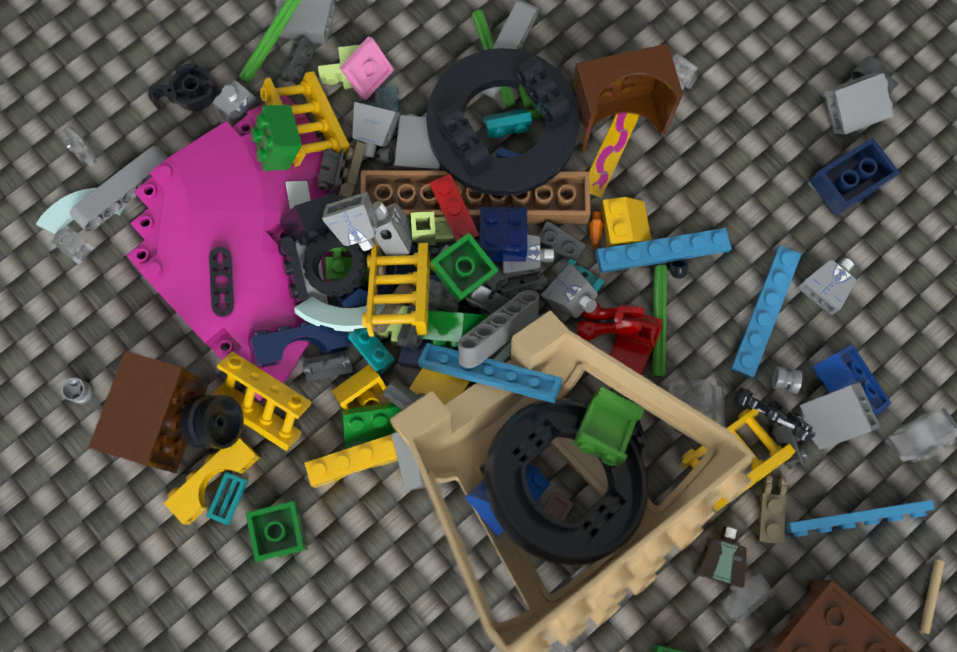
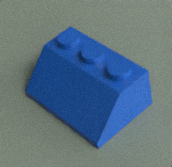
M853 344L813 366L816 370L817 378L829 390L828 394L860 382L875 416L892 404Z
M531 464L526 466L527 485L533 499L536 501L551 484L536 466ZM483 478L465 498L498 536L504 530L497 522L490 508Z

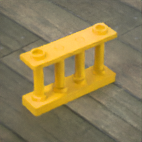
M314 71L306 72L300 85L275 88L270 77L265 79L260 95L266 105H283L280 97L303 94L308 103L291 106L293 115L311 112L317 122L296 125L298 133L320 131L326 140L302 145L293 162L295 167L300 166L307 153L323 151L328 148L333 149L337 154L342 149H344V154L346 153L350 145Z
M419 243L418 253H414V255L379 256L377 245H374L371 248V254L367 255V266L370 268L367 311L362 314L363 327H367L369 337L374 336L375 324L411 323L412 326H416L418 335H427L430 252L428 243ZM414 264L417 267V272H413V274L379 275V266ZM414 284V286H417L416 291H412V294L377 295L378 285ZM412 303L413 306L416 305L415 311H411V314L376 315V304Z
M232 351L217 365V368L225 372L227 377L226 381L211 396L227 395L233 397L243 411L245 425L285 451H288L302 433V431L293 426L295 418L298 419L310 407L312 402ZM236 380L247 387L245 395L234 388ZM255 393L267 399L265 407L254 401ZM275 405L287 412L285 420L273 413Z
M749 408L738 415L739 420L726 429L732 432L751 451L736 433L737 430L747 424L770 451L769 455L771 457L764 462L762 459L759 460L756 455L750 462L752 471L747 474L752 483L744 491L783 464L796 452L790 444L784 448L781 445L777 446L755 419L760 411L750 410ZM701 446L696 451L693 448L687 451L682 456L683 460L680 464L682 470L689 465L694 468L699 463V458L706 453V447ZM722 496L712 508L717 512L729 502Z

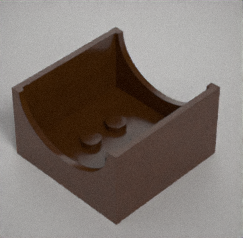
M668 44L576 63L572 89L579 105L580 128L577 139L581 152L588 150L587 143L593 127L603 119L617 114L639 115L654 124L659 135L667 132L683 97Z
M125 350L88 448L145 466L177 473L187 445L180 430L181 411L186 402L192 397L205 395L209 384L182 367Z
M812 579L808 583L810 586L809 594L791 621L770 642L754 650V652H914L833 580Z

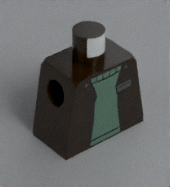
M723 526L721 539L708 538L693 574L738 588H744L747 548L735 544L738 530Z

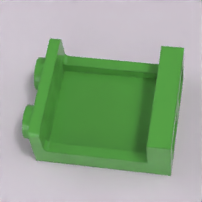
M601 386L592 395L573 445L579 447L586 454H593L601 458L605 464L617 467L626 460L625 450L634 426L642 418L645 409Z

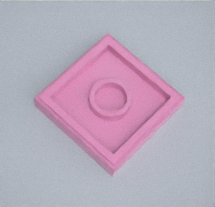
M369 36L339 67L361 99L365 101L394 71L375 40Z

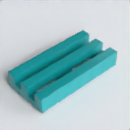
M225 471L206 517L230 525L249 480ZM229 479H233L217 516L215 511ZM238 482H241L227 516L223 518Z

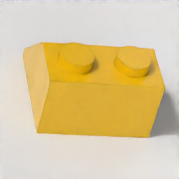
M628 197L602 201L600 213L604 223L603 230L606 247L652 240L644 201Z
M370 364L332 390V393L343 409L391 402L383 396L387 386Z

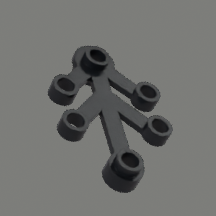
M740 387L739 390L735 391L732 397L735 402L765 413L764 416L791 427L790 433L795 437L809 442L811 437H815L816 433L812 431L813 426L803 422V416L790 411L786 417L781 412L784 407L782 404L770 400L768 406H766L760 400L752 397L753 392L746 388Z

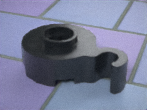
M189 63L175 70L176 73L173 75L172 80H169L168 85L155 84L148 92L150 101L157 109L161 108L159 99L166 96L171 103H176L185 110L200 111L209 107L214 101L217 94V85L208 69L197 66L196 63Z

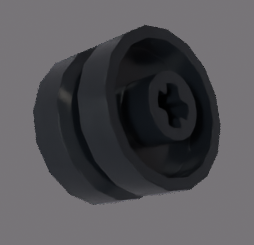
M199 395L192 397L186 402L181 411V434L184 440L192 447L226 449L238 441L243 430V411L239 403L233 397L227 395Z

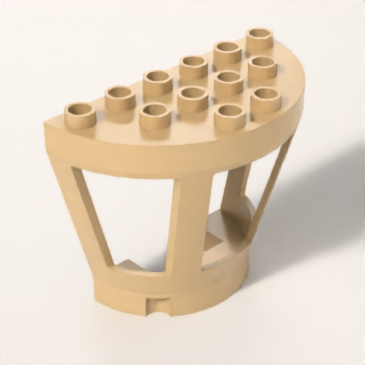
M551 310L512 336L510 360L506 362L507 364L561 377L563 383L557 398H565L584 371H587L703 445L707 451L688 476L659 506H655L647 499V506L641 524L623 547L609 556L596 561L554 594L548 593L525 550L510 539L505 532L497 536L474 509L528 608L527 611L511 619L495 622L437 483L456 480L467 496L484 478L480 468L485 466L489 447L499 429L518 410L540 401V399L476 383L445 405L431 391L391 418L392 426L412 451L483 628L500 652H548L551 648L550 645L557 640L563 646H566L577 638L587 628L588 624L585 621L589 617L597 626L603 624L620 608L618 603L628 593L625 588L628 587L634 595L642 592L656 579L657 575L655 572L666 562L664 557L675 545L680 550H683L703 532L701 526L715 513L711 508L722 496L728 502H731L752 483V480L744 473V470L755 455L732 432L571 332ZM555 438L550 445L602 497L608 491V482L604 467L598 457L582 452L579 447L573 445L574 440Z

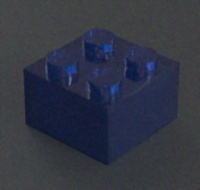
M480 207L479 246L491 261L526 262L528 251L527 208Z

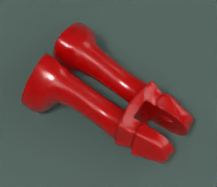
M596 301L597 306L593 312L587 313L584 311L582 313L588 321H580L577 326L578 336L585 341H592L599 336L613 333L630 335L640 332L643 325L639 322L628 321V319L644 317V308L633 304L629 306L624 304L615 308H603ZM615 319L614 323H595L601 320Z

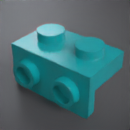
M526 109L484 116L483 122L487 139L530 131L532 123L530 112L527 113Z
M367 327L359 328L349 333V340L379 376L386 373L395 359L375 334L369 337Z

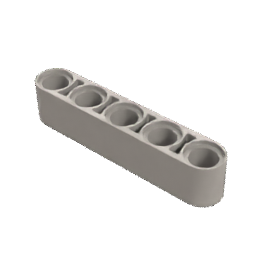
M517 0L492 49L510 48L520 50L536 20L539 7L522 0ZM501 87L489 88L480 93L495 99Z
M158 146L149 148L73 206L70 210V216L84 231H93L136 198L137 195L134 191L152 177L149 173L166 160L168 156Z
M532 290L520 292L458 340L460 365L465 368L478 366L511 340L513 335L539 317V294Z

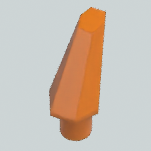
M598 211L592 213V220L589 222L593 249H598L604 225L601 220V213Z

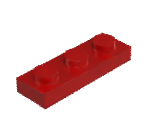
M451 174L430 182V187L456 242L468 233L474 239L479 238V233Z

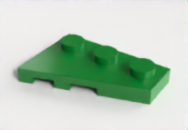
M392 402L341 410L344 450L397 432L392 426L390 419L402 410Z

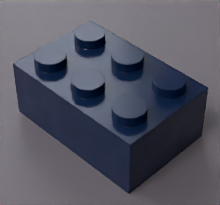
M872 137L819 170L810 180V183L837 217L889 184L900 172Z

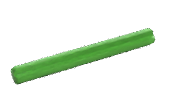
M285 0L239 75L241 79L246 82L252 81L301 0Z
M482 10L474 11L472 17L484 50L492 49L494 41ZM501 87L499 93L504 107H513L515 99L511 88Z
M656 265L654 267L653 317L663 320V328L655 349L652 348V376L664 377L666 368V265Z

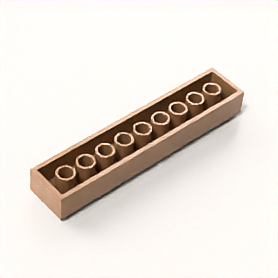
M361 170L360 194L367 192L371 204L377 201H382L385 207L393 203L397 204L410 220L411 213L434 211V218L444 217L429 183L448 175L446 171ZM560 171L552 180L535 190L509 196H496L477 192L462 185L453 178L474 223L545 224L548 220L553 224H588L590 218L589 172Z

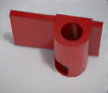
M645 314L642 318L628 319V321L639 322L643 325L640 334L639 332L630 335L614 333L617 338L610 353L611 357L641 376L652 348L655 349L663 328L662 319Z

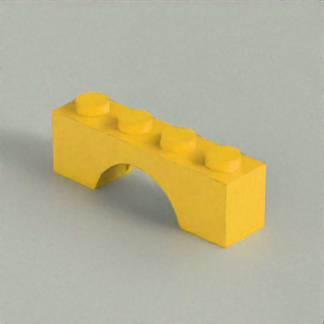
M388 435L304 464L311 486L317 488L365 469L396 462L398 459L392 435Z
M239 437L233 446L221 449L216 454L212 453L204 460L205 465L199 470L191 472L185 479L187 482L181 487L174 488L167 497L169 499L164 504L182 524L190 525L207 509L205 490L209 481L215 475L223 471H236L244 474L261 457L242 437Z

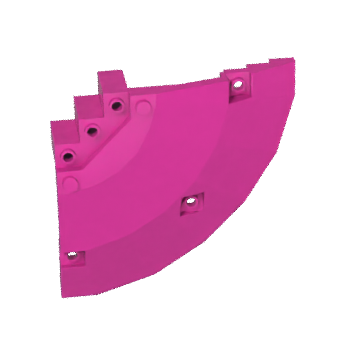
M288 96L280 97L283 105H295ZM263 105L247 111L248 115L233 127L227 121L168 157L149 173L152 177L134 191L148 209L130 223L143 237L144 241L126 255L157 292L221 360L233 351L252 364L253 360L248 341L251 337H254V333L265 330L268 333H273L283 326H291L292 329L300 327L301 323L307 322L295 314V307L303 302L295 303L294 298L291 299L288 291V285L291 284L289 275L286 276L283 270L285 258L278 252L277 244L285 234L280 219L290 211L285 182L307 181L310 200L326 196L329 190H319L317 185L319 170L322 168L320 165L324 150L307 153L300 166L295 167L293 163L289 170L263 171L261 162H258L256 157V144L251 139V129L254 128L257 115H260ZM304 113L294 115L296 125L310 123ZM246 126L250 127L248 131H243ZM315 132L299 134L302 145L319 142ZM216 247L226 248L230 252L232 259L234 310L230 316L225 318L216 316L211 307L209 254ZM327 251L321 258V266L324 281V258L332 257V251ZM218 253V256L213 258V260L218 261V270L213 269V273L217 271L229 272L228 268L223 270V260H227V257H223V253ZM218 276L214 284L217 288L224 289L228 286L229 280L225 276ZM230 292L225 294L214 293L215 297L220 295V304L216 305V308H219L224 313L226 308H230V304L225 303V295L230 296ZM296 341L285 347L282 360L278 365L260 369L284 383L292 374L298 364V360L303 352L307 350L310 342ZM230 344L229 350L223 351V346ZM255 393V397L260 402H263L265 400L264 397Z

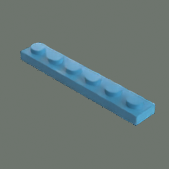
M722 228L597 249L595 254L601 274L729 252L732 248L727 230Z
M781 245L777 248L730 370L751 379L754 378L800 260V253Z
M430 343L426 344L418 360L419 367L551 403H555L563 383L561 377L488 358L476 367L465 368L459 363L457 350Z
M933 500L814 518L785 523V533H793L794 537L809 535L808 530L817 529V533L832 531L831 526L840 525L841 529L855 528L856 522L864 521L865 526L879 524V519L886 517L888 522L903 520L902 515L911 514V518L927 516L926 511L935 510Z

